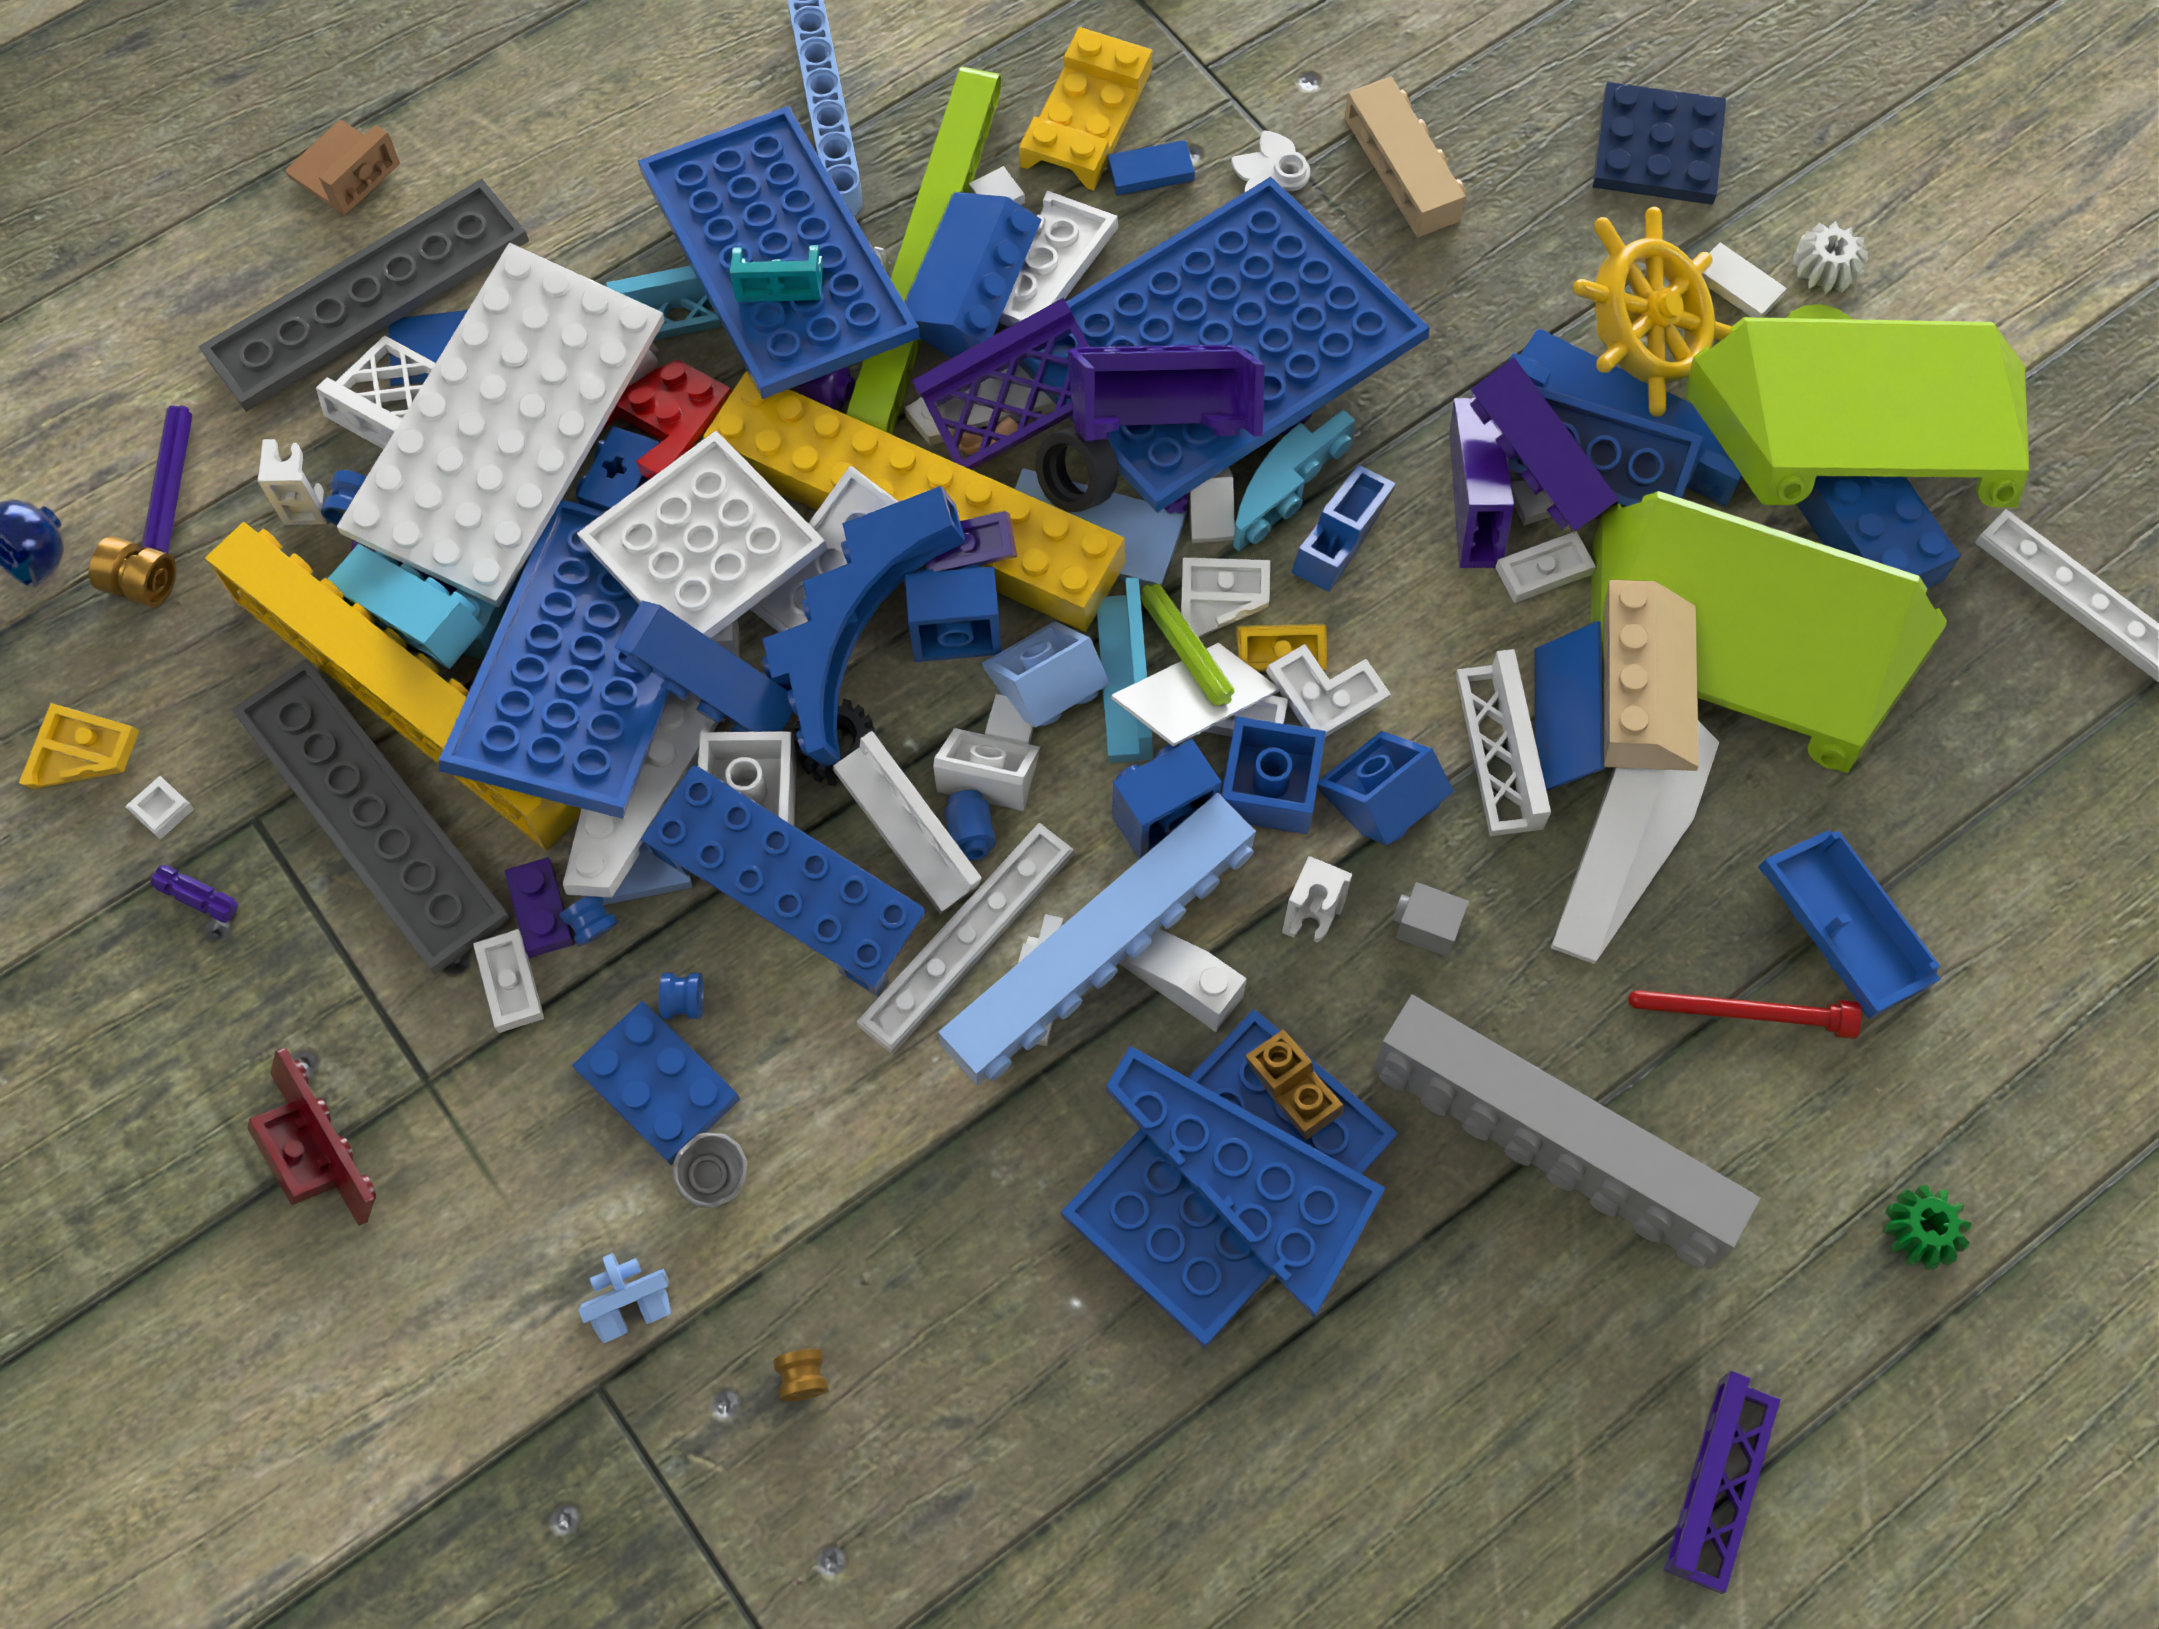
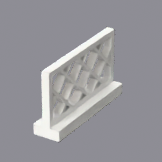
M384 335L336 382L327 377L316 387L323 416L384 449L407 410L389 412L382 408V402L407 399L409 408L412 398L416 397L422 385L410 386L409 376L424 373L430 374L436 363ZM386 353H391L401 359L402 365L377 368L376 363ZM397 377L404 378L405 387L380 390L379 380ZM373 381L374 391L355 393L349 390L358 382Z

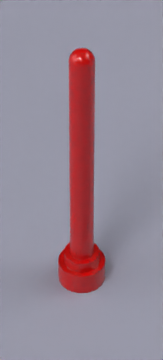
M1635 990L1628 997L1629 1004L1635 1009L1823 1026L1827 1032H1834L1835 1037L1856 1039L1861 1026V1006L1858 1001L1838 1000L1836 1004H1828L1826 1008L1642 990Z

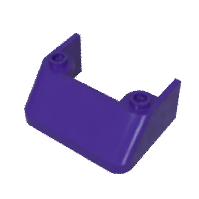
M1232 345L1081 347L1069 349L1068 371L1074 426L1085 441L1110 438V431L1118 430L1119 425L1203 423L1205 426L1213 428V434L1218 436H1236L1240 434V429H1245L1254 437L1263 436L1265 364L1242 348Z

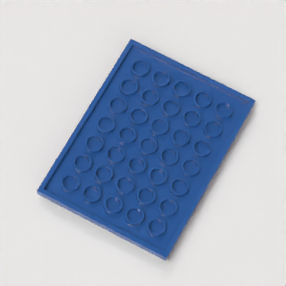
M1271 176L1066 301L1089 347L1232 345L1242 348L1265 364L1263 436L1254 437L1245 429H1240V434L1236 436H1218L1213 434V428L1207 427L1203 423L1119 425L1118 430L1110 431V438H1107L1116 454L1119 473L1157 513L1428 339L1430 327ZM1073 333L1056 342L1053 356L1068 359V350L1077 348L1078 345ZM1028 357L1020 361L1018 365L1034 381L1041 360ZM1049 363L1042 383L1062 389L1068 374V368ZM1045 393L1057 405L1060 396ZM1067 399L1066 404L1069 403V402H1071L1072 400H1071V399ZM1072 415L1069 417V419L1074 424V417Z

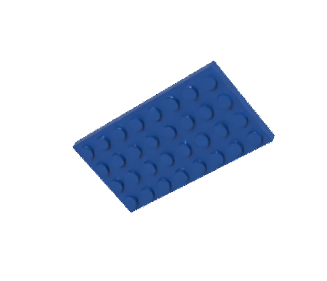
M789 106L638 160L640 172L762 399L920 338L919 327ZM810 245H819V257L822 256L823 261L821 300L736 302L729 273L734 247L743 248L742 258H746V262H768L774 259H781L782 261H808Z
M565 500L560 501L533 548L439 758L440 772L605 815L624 818L670 693L660 687L664 681L653 672L650 673L649 677H646L631 669L624 663L628 656L614 648L639 604L581 543L577 534L606 511Z

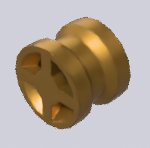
M821 1349L797 1350L782 1354L773 1360L775 1371L781 1375L782 1385L778 1389L780 1401L793 1402L810 1399L829 1391L827 1379L821 1376L820 1366L824 1361Z

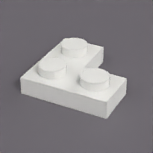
M1305 644L1271 663L1266 670L1273 683L1280 688L1279 692L1283 698H1288V705L1302 726L1326 731L1325 737L1388 701L1391 695L1367 659L1329 680Z

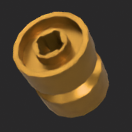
M109 536L98 544L89 564V579L91 585L97 590L120 597L125 596L128 600L155 608L160 606L171 593L176 579L177 568L175 559L170 554L145 546L141 548L137 543Z

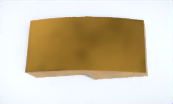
M1284 1029L1245 1055L1247 1063L1264 1088L1305 1140L1344 1114L1343 1104L1313 1070L1312 1061Z

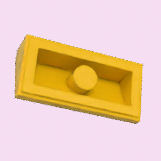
M1325 624L1236 626L1238 658L1256 671H1266L1268 665L1304 644L1323 670H1327V635Z

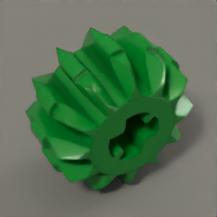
M1928 1184L1919 1186L1915 1190V1194L1906 1189L1897 1195L1898 1203H1891L1886 1208L1885 1214L1892 1221L1883 1226L1882 1232L1896 1236L1897 1240L1891 1244L1890 1251L1899 1252L1901 1249H1904L1907 1252L1906 1265L1913 1266L1921 1259L1926 1270H1934L1939 1266L1940 1262L1949 1266L1957 1261V1252H1963L1968 1248L1970 1242L1962 1234L1971 1229L1972 1222L1958 1218V1214L1964 1210V1203H1955L1953 1206L1947 1203L1949 1198L1948 1189H1941L1934 1196ZM1929 1223L1933 1230L1926 1232L1921 1225Z

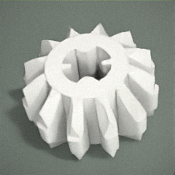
M1836 221L1829 226V229L1823 224L1818 223L1812 232L1806 231L1805 235L1801 237L1794 254L1793 264L1798 267L1797 278H1808L1809 289L1815 285L1822 286L1825 295L1832 290V287L1842 293L1848 288L1849 284H1855L1864 271L1863 268L1868 260V251L1863 249L1864 237H1853L1852 227L1844 231L1839 229Z

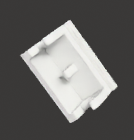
M263 439L258 483L283 524H327V520L321 514L326 498L325 492L319 483H316L313 489L303 473V453L299 445L293 443L290 449L292 452L291 457L282 462L279 457L276 440Z
M1308 856L1289 898L1282 933L1294 938L1302 927V921L1311 917L1319 923V928L1315 931L1314 941H1321L1327 935L1335 914L1340 915L1344 908L1352 873Z

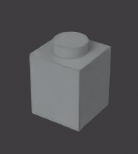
M1416 882L1411 896L1401 894L1392 919L1400 923L1396 939L1448 957L1469 901Z

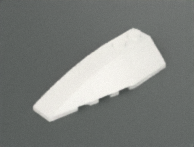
M1699 721V767L1697 771L1613 768L1551 949L1595 964L1692 823L1719 745V741Z

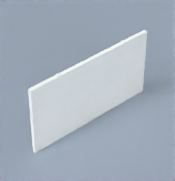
M1217 643L1207 648V650L1235 689V693L1231 696L1232 701L1228 705L1224 703L1219 706L1213 705L1183 661L1113 694L1111 699L1174 747L1246 708L1258 704L1260 701L1279 692L1280 688L1220 643Z

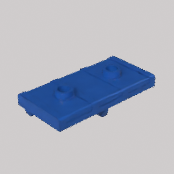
M1827 830L1766 858L1758 866L1762 874L1768 878L1790 908L1792 915L1798 923H1801L1823 953L1828 964L1836 971L1863 1008L1862 1010L1869 1019L1929 989L1940 980L1936 973L1938 968L1941 967L1840 831L1830 832Z

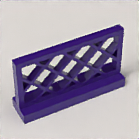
M1064 297L912 380L919 395L924 400L954 463L972 470L1073 415L1072 401L1066 404L1067 399L1072 400L1069 371L1062 389L1042 383L1049 363L1068 368V359L1052 355L1057 341L1073 333L1078 343L1077 348L1089 347ZM1028 357L1041 360L1034 381L1014 376L1019 362ZM989 378L1003 381L996 402L977 397L981 383ZM1011 384L1031 388L1025 409L1005 404ZM1039 391L1060 396L1055 410L1047 415L1032 412ZM952 398L966 401L959 422L943 418L938 406ZM974 404L993 409L986 430L967 425ZM1001 412L1021 417L1017 431L1008 436L995 433ZM1030 419L1035 420L1034 422L1028 424ZM948 427L956 429L953 437ZM964 432L984 437L979 451L963 459L958 448Z

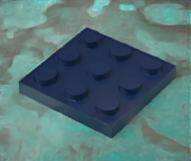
M1607 81L1603 95L1592 188L1713 205L1718 188L1726 98Z

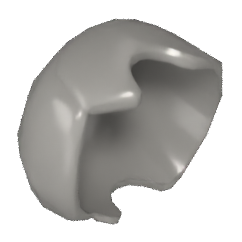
M719 1133L698 1134L678 1152L674 1160L673 1181L681 1197L696 1207L718 1208L733 1200L742 1190L746 1182L748 1161L740 1144L727 1135Z

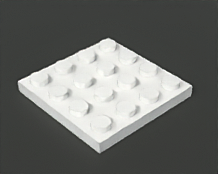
M717 431L702 440L577 533L581 543L639 605L642 600L659 604L710 639L827 551L825 540Z

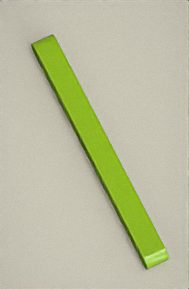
M962 66L959 69L890 278L903 301L906 299L951 195L954 192L970 193L969 183L974 181L999 102L1002 85L1001 74ZM919 338L865 359L848 406L847 415L893 435L923 340Z

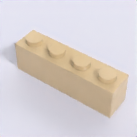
M1392 76L1348 92L1344 118L1416 237L1424 236L1460 222L1464 203L1467 200L1465 187L1461 180L1455 179L1449 170L1443 151L1436 149L1431 141L1425 122L1422 119L1418 120L1411 109L1407 93L1403 89L1400 90Z

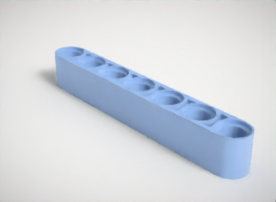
M787 0L816 153L852 215L855 217L863 207L861 183L824 0Z

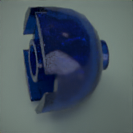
M14 499L0 502V566L20 583L26 586L33 583V587H37L59 567L64 555V540L58 530L62 526L58 517L49 508L42 506L39 509L26 501Z

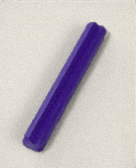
M171 405L166 410L141 548L145 546L167 554L192 422V413L189 412L188 407L183 405Z

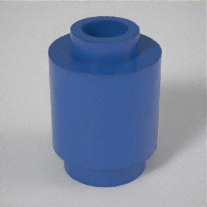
M977 790L958 791L947 799L948 806L944 810L947 830L969 861L979 860L986 857L988 852L996 845L989 803L983 799L982 793Z

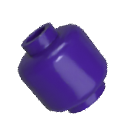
M847 366L790 388V390L839 411L846 402L851 400L855 388V380L851 377L849 367Z

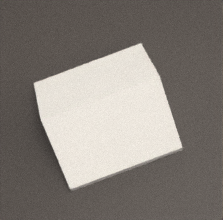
M954 728L934 758L933 768L937 792L952 795L962 790H977L982 793L983 799L989 804L1024 811L1040 747Z

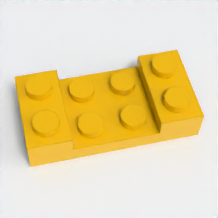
M1078 27L1064 55V68L1040 116L1033 117L1019 145L1020 167L1029 169L1043 160L1068 168L1075 173L1087 189L1094 191L1107 165V155L1113 153L1152 72L1153 50Z

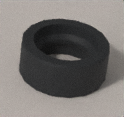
M1075 426L1050 434L1042 441L1036 454L1035 469L1037 479L1045 497L1055 507L1068 513L1081 512L1102 504L1112 496L1117 486L1119 469L1116 454L1107 439L1085 441L1076 431ZM1069 445L1073 446L1082 455L1087 465L1089 480L1085 493L1072 483L1067 473L1065 456Z

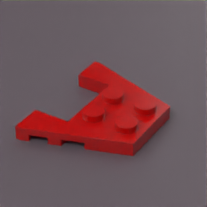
M677 359L653 370L634 384L627 386L602 430L618 418H623L661 440V443L636 461L640 473L651 479L692 449V446L701 434H705L732 391L730 387Z

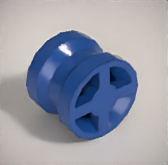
M586 896L559 914L564 924L571 925L574 929V940L579 947L597 939L618 924L614 914L607 913L602 906L603 897Z
M673 972L662 973L659 984V1011L661 1018L672 1019L677 1014H685L689 1019H701L704 1005L702 973H690L687 977H677Z

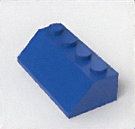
M954 192L950 197L904 301L919 327L920 339L948 357L954 358L992 337L1042 219L1006 196Z

